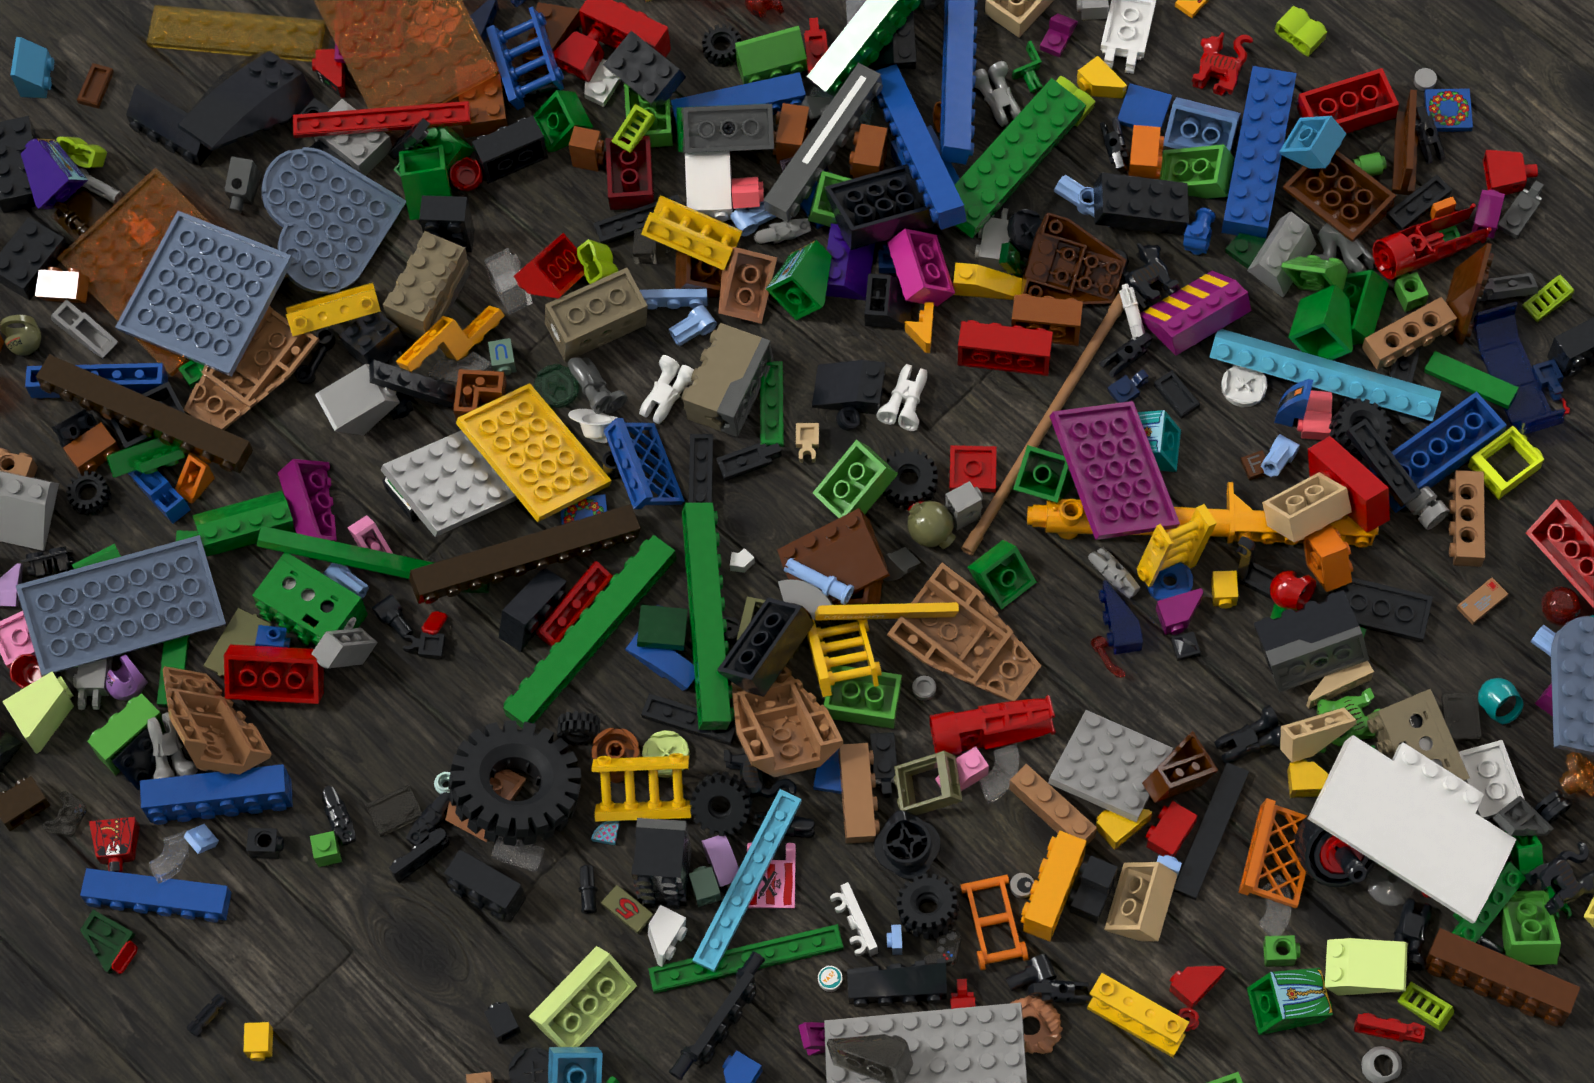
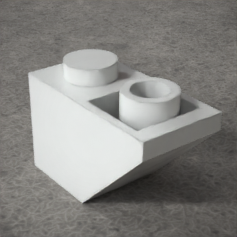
M662 905L659 906L651 919L648 928V937L657 964L661 967L666 959L671 960L676 950L674 946L678 940L682 941L688 930L685 927L686 917Z

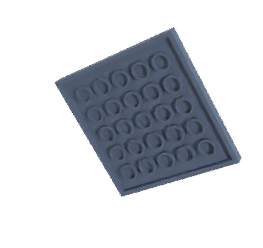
M177 211L115 328L118 331L232 377L294 258L290 254Z

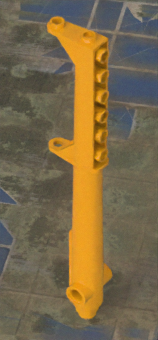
M1233 482L1227 483V510L1208 509L1217 522L1211 536L1227 537V543L1239 542L1242 536L1264 544L1284 542L1287 545L1303 543V539L1294 543L1268 527L1264 511L1252 510L1234 494ZM1062 499L1059 503L1047 500L1046 505L1033 504V506H1028L1027 525L1045 527L1046 533H1057L1061 538L1067 540L1075 538L1078 534H1093L1081 500ZM1174 507L1180 522L1178 527L1190 522L1196 508ZM1348 515L1330 523L1333 528H1337L1343 542L1346 541L1348 545H1355L1360 548L1372 546L1375 535H1378L1379 527L1369 533L1365 532ZM1153 532L1133 534V535H1152Z

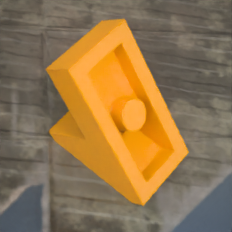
M925 302L924 310H920L919 322L905 321V332L925 353H930L934 316L933 302Z

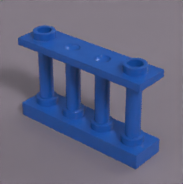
M533 6L529 8L532 19L507 31H499L495 25L486 28L508 101L517 110L525 107L523 98L526 94L553 82L560 90L564 89L562 83L564 75L561 69L557 67L544 26L547 24L543 13H538ZM535 27L538 37L511 50L507 49L506 43L508 39ZM541 46L543 56L517 68L512 66L511 61L514 60L513 58ZM547 64L549 74L522 87L518 85L517 80L519 76Z

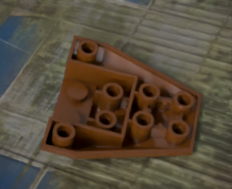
M1047 212L1035 235L1023 274L1021 294H1030L1035 297L1052 296L1055 299L1064 300L1074 298L1078 301H1083V304L1112 303L1119 286L1126 259L1072 220Z
M1490 243L1485 244L1456 267L1452 276L1446 303L1457 317L1451 333L1456 341L1462 345L1465 337L1471 336L1473 324H1470L1477 297H1482L1489 276V269L1494 256L1493 253H1490L1492 246Z

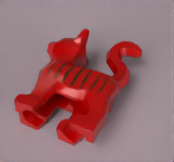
M1221 32L1219 37L1203 38L1200 45L1204 53L1200 59L1199 73L1194 74L1192 78L1193 87L1203 89L1209 78L1214 77L1220 79V81L1214 85L1213 93L1222 96L1227 91L1232 95L1237 85L1239 72L1247 59V52L1242 47V43H1252L1253 38L1251 36L1240 35L1234 40L1233 45L1234 50L1238 54L1237 58L1219 54L1223 46V32Z

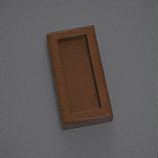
M92 63L78 95V104L99 109L114 74L113 68Z

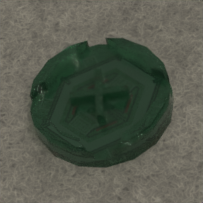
M561 364L546 366L539 371L537 378L534 380V389L551 408H561L569 405L575 400L579 392V382L572 375L569 367L562 366Z

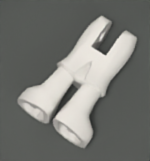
M662 355L659 360L662 370L658 382L654 383L652 391L642 403L639 412L640 415L646 418L656 403L659 404L653 416V422L660 424L667 417L674 402L680 398L681 392L688 385L693 384L691 376L694 369L686 365H682L680 368L678 362L667 355ZM678 374L673 386H669L670 382Z
M906 364L900 372L895 389L891 392L892 396L889 402L880 407L877 412V418L882 423L894 424L898 416L900 404L904 403L905 405L899 415L898 423L905 430L915 431L919 425V419L915 410L920 402V394L927 381V370L920 368L916 381H910L912 365Z

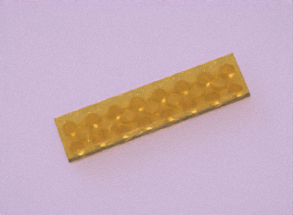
M155 5L147 45L148 47L244 56L271 51L281 59L312 62V59L316 58V50H321L326 23L325 20Z

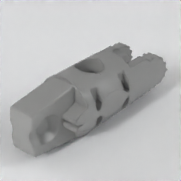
M808 218L790 219L789 222L783 221L781 223L769 224V228L759 230L753 237L756 243L759 244L773 241V244L784 240L795 239L811 231V226Z
M1103 547L1097 550V552L1089 554L1088 559L1117 590L1129 599L1137 594L1140 586L1127 569L1109 551Z

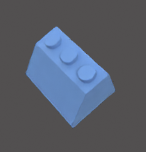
M1176 97L1172 105L1163 146L1181 149L1224 144L1231 152L1241 113Z

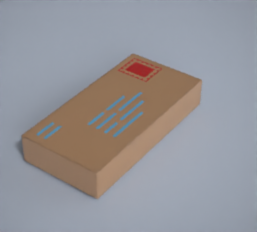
M1490 578L1457 606V609L1474 625L1508 596V593L1493 578Z

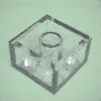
M509 248L484 259L488 279L508 315L533 304L532 294H528L524 289L520 288L513 277L521 270V263L516 254L512 255Z

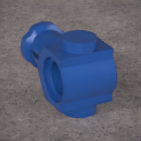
M1200 208L1196 211L1195 222L1187 225L1183 242L1185 250L1191 251L1195 255L1207 254L1212 232L1210 225L1216 217L1215 213L1210 209Z

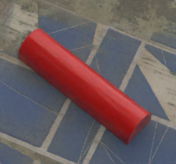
M594 561L538 628L536 634L550 646L560 642L566 630L576 623L584 609L590 606L597 594L605 588L613 576L598 561Z

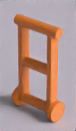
M1008 875L960 884L962 894L967 893L981 951H977V959L980 970H986V964L1022 957L1023 961L1029 960L1025 941L1019 942L1005 886L1009 884ZM1000 886L1006 912L978 918L972 892ZM1009 922L1015 948L987 954L981 927Z

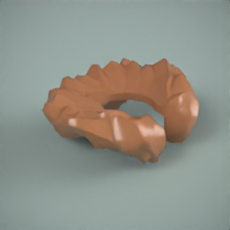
M1027 996L1012 1001L1011 1003H1021L1023 1019L1034 1017L1040 1023L1038 1033L1034 1035H1025L1024 1033L1025 1053L1033 1054L1037 1052L1045 1054L1052 1052L1053 1046L1061 1039V1032L1063 1030L1060 1014L1057 1013V1009L1053 1007L1052 1003L1042 1001L1040 997L1033 998L1032 996Z

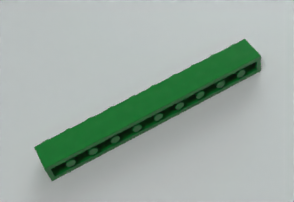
M685 503L682 510L699 730H727L730 722L734 720V709L730 707L729 699L732 698V686L728 685V679L717 671L726 655H728L729 646L728 641H724L727 622L722 617V611L725 609V599L721 597L720 589L723 588V577L719 575L718 569L721 567V554H717L720 537L719 533L715 532L718 514L717 511H714L713 503Z
M655 535L649 540L646 539L641 544L639 552L635 557L631 556L626 561L621 573H617L612 577L608 588L597 594L594 604L590 608L584 609L579 617L580 620L566 630L565 637L561 642H556L551 647L547 658L537 663L534 673L530 677L523 679L519 685L520 689L505 700L503 707L505 715L512 721L516 720L517 725L522 729L524 721L535 724L676 561L675 550Z

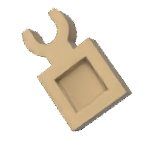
M796 423V448H801L798 454L800 463H803V456L806 454L811 455L812 463L816 461V452L813 448H819V423Z

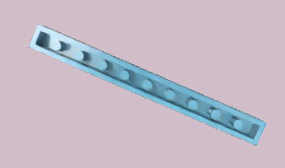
M1224 329L1217 331L1210 353V358L1297 383L1312 379V387L1353 399L1361 398V401L1367 399L1370 400V404L1375 402L1381 407L1433 421L1441 391Z

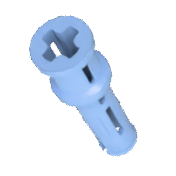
M790 558L786 563L788 568L785 567L784 572H788L821 589L825 596L831 595L841 600L843 605H846L854 591L853 585H846L838 581L835 576L827 577L795 561L793 558Z

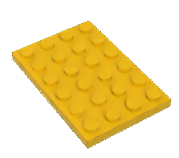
M530 383L457 418L456 424L537 522L599 492L611 484L612 480Z

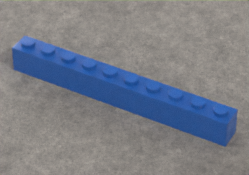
M944 0L940 156L943 161L966 165L968 157L972 156L974 152V143L971 142V139L974 136L975 126H972L971 122L974 121L975 109H972V105H974L976 93L972 92V89H974L976 76L973 75L976 68V59H973V56L976 53L977 43L973 42V39L975 40L977 34V26H974V23H976L978 11L974 10V7H976L978 0Z
M897 64L876 70V72L881 74L883 84L881 93L876 96L880 108H884L883 114L886 122H891L889 123L893 136L897 135L896 142L899 150H904L902 151L906 164L910 163L911 176L913 179L917 178L916 185L919 193H924L923 200L926 208H931L929 211L932 221H937L941 230L967 222L964 204Z

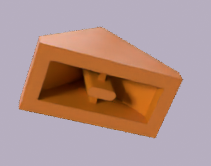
M188 454L175 490L191 504L196 501L215 479L209 465L195 455Z

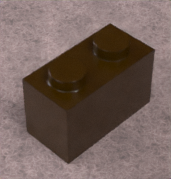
M32 776L19 780L8 791L0 792V818L9 831L51 806Z

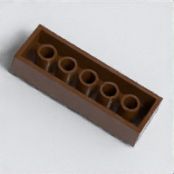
M1439 928L1426 958L1425 969H1427L1429 974L1436 977L1444 976L1451 979V983L1460 987H1464V985L1470 987L1480 996L1487 997L1489 995L1496 998L1497 1002L1504 1006H1515L1525 1015L1541 1017L1545 1023L1551 1026H1563L1572 1011L1580 987L1441 928Z

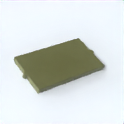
M238 608L203 666L217 673L219 677H224V654L229 645L255 646L258 625L272 626V624L258 618L257 614L252 615Z

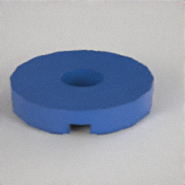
M1179 562L1160 571L1153 586H1147L1149 594L1157 601L1190 592L1193 587V575L1187 565ZM1168 576L1173 577L1176 580V584L1168 586L1163 582V579Z

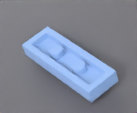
M707 289L640 290L648 305L647 309H656L657 307L678 309L680 307L695 308L700 305L708 306Z

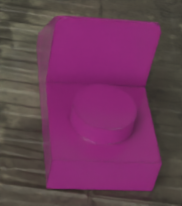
M1059 13L1051 17L1049 29L1040 44V50L1060 58L1078 21Z
M804 1022L800 1024L801 1040L804 1049L807 1050V1054L816 1055L824 1053V1023Z

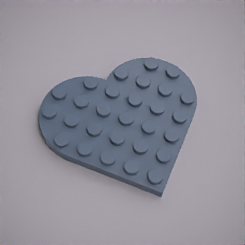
M309 147L292 151L288 150L276 157L265 172L261 189L263 203L267 212L278 225L283 227L278 240L277 250L290 254L294 258L286 276L298 287L315 294H334L354 284L363 273L406 204V200L325 151Z
M1584 616L1567 622L1561 630L1557 631L1552 642L1554 748L1594 756V617Z

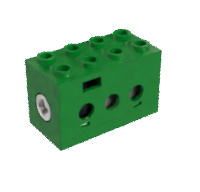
M285 552L252 595L256 603L255 606L260 611L259 615L268 622L275 621L278 623V627L287 628L288 634L293 632L302 643L306 645L310 643L315 647L326 631L359 628L368 615L360 596Z

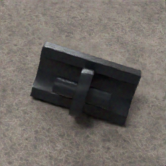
M83 409L51 428L58 436L60 445L63 448L95 427L97 422L93 414H89L88 410Z

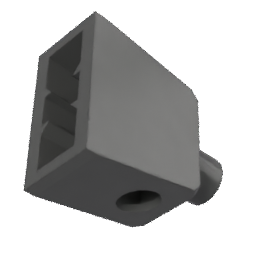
M231 156L225 185V193L231 201L229 206L231 212L242 213L244 204L252 205L262 173L253 160Z

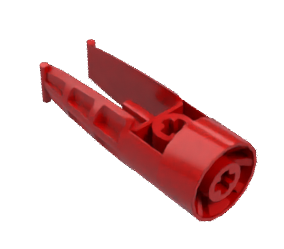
M1472 203L1468 209L1433 218L1431 221L1414 225L1376 240L1373 245V258L1379 272L1387 279H1394L1433 264L1445 257H1450L1454 253L1467 249L1479 241L1484 243L1492 229L1490 227L1481 229L1447 242L1443 239V233L1436 232L1469 219L1476 204Z
M1049 695L1046 698L978 706V709L954 713V711L929 715L935 753L946 751L952 755L962 754V751L971 750L974 747L990 749L1033 739L1048 733L1055 734L1052 721L1055 714Z

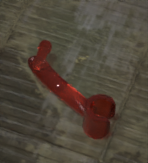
M1102 636L1093 638L1091 646L1095 652H1098L1106 668L1116 677H1124L1125 672L1111 662L1103 649L1108 646L1107 640Z

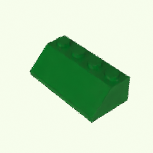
M282 491L192 515L206 557L257 543L261 526L295 532L288 503Z

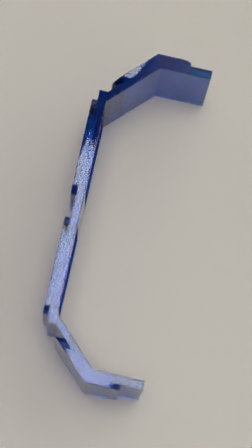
M1513 302L1478 312L1473 322L1480 355L1489 375L1519 387L1518 393L1509 409L1504 408L1512 426L1516 427L1522 435L1563 424L1565 410L1563 408L1552 412L1519 339L1515 318L1518 304Z

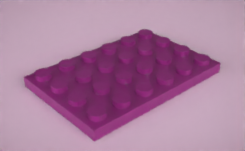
M1133 401L1053 411L1050 414L1051 422L1095 540L1153 532L1159 524L1162 525L1164 530L1174 529L1180 525Z

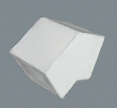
M745 548L739 553L732 552L730 571L745 573L755 564V558Z

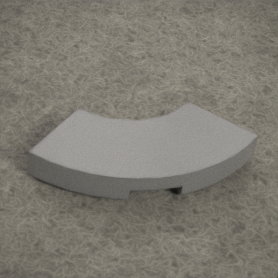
M793 579L778 581L783 601L803 606L809 611L813 620H815V611L818 606L833 605L830 598L825 596L821 589L806 581Z

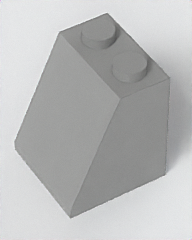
M364 364L315 394L334 431L365 435L400 403L396 396V391L370 383V364Z

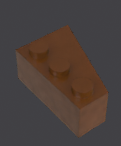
M538 2L536 11L538 13L542 12L547 24L544 26L552 51L554 52L577 27L581 26L580 9ZM535 27L530 29L527 42L538 37ZM541 46L525 52L522 57L523 64L543 56ZM547 64L530 72L546 75L549 71Z
M1192 731L1142 784L1154 803L1204 785L1218 769Z

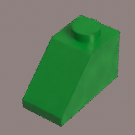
M1512 836L1516 841L1510 854L1514 866L1522 874L1526 875L1539 865L1544 864L1542 844L1537 836Z

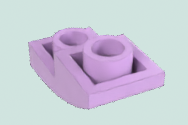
M717 835L702 840L708 864H711L718 887L732 883L739 867L726 835Z

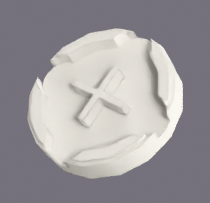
M1233 365L1232 368L1227 370L1221 382L1222 393L1226 400L1239 407H1251L1258 404L1265 397L1268 386L1265 374L1238 365Z

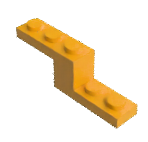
M488 306L463 331L454 319L442 316L396 360V363L400 368L412 372L419 368L422 361L428 355L433 354L438 349V346L446 357L458 361L464 358L475 344L481 342L484 335L495 328L505 315L501 309Z

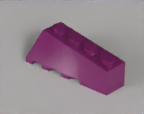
M292 459L278 472V476L296 533L336 541L335 517L331 514L333 497H330L329 494L331 478L328 477L327 473L330 469L329 462Z

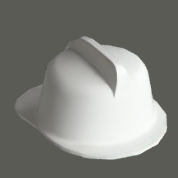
M575 409L568 414L571 419L580 423L583 435L586 438L600 443L608 442L604 429L617 418L604 413L596 414L591 409Z

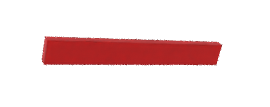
M470 102L293 115L294 138L408 130L422 118L430 123L427 128L471 125Z

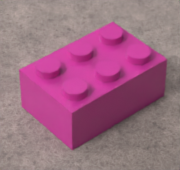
M904 229L887 242L906 301L921 304L933 302L934 306H939L955 294L937 235Z

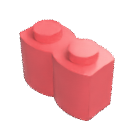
M758 177L731 178L733 209L760 207V202H764L763 181L759 182Z
M1311 391L1304 420L1298 419L1297 431H1301V438L1324 440L1330 436L1332 392Z

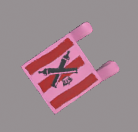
M752 843L747 844V852ZM795 843L786 844V860L771 861L748 908L795 909Z

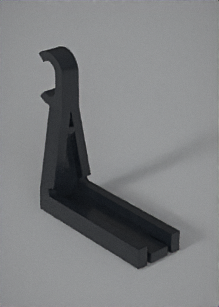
M1242 536L1237 543L1239 547L1236 551L1241 555L1237 570V582L1272 600L1270 585L1278 574L1255 563L1256 544L1249 538Z

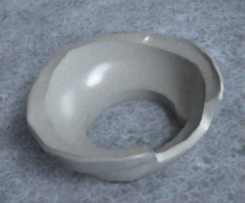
M1373 1047L1362 1058V1073L1372 1083L1388 1082L1398 1078L1401 1073V1058L1396 1051L1389 1047ZM1387 1055L1391 1058L1393 1063L1392 1074L1382 1076L1376 1071L1374 1060L1377 1056Z

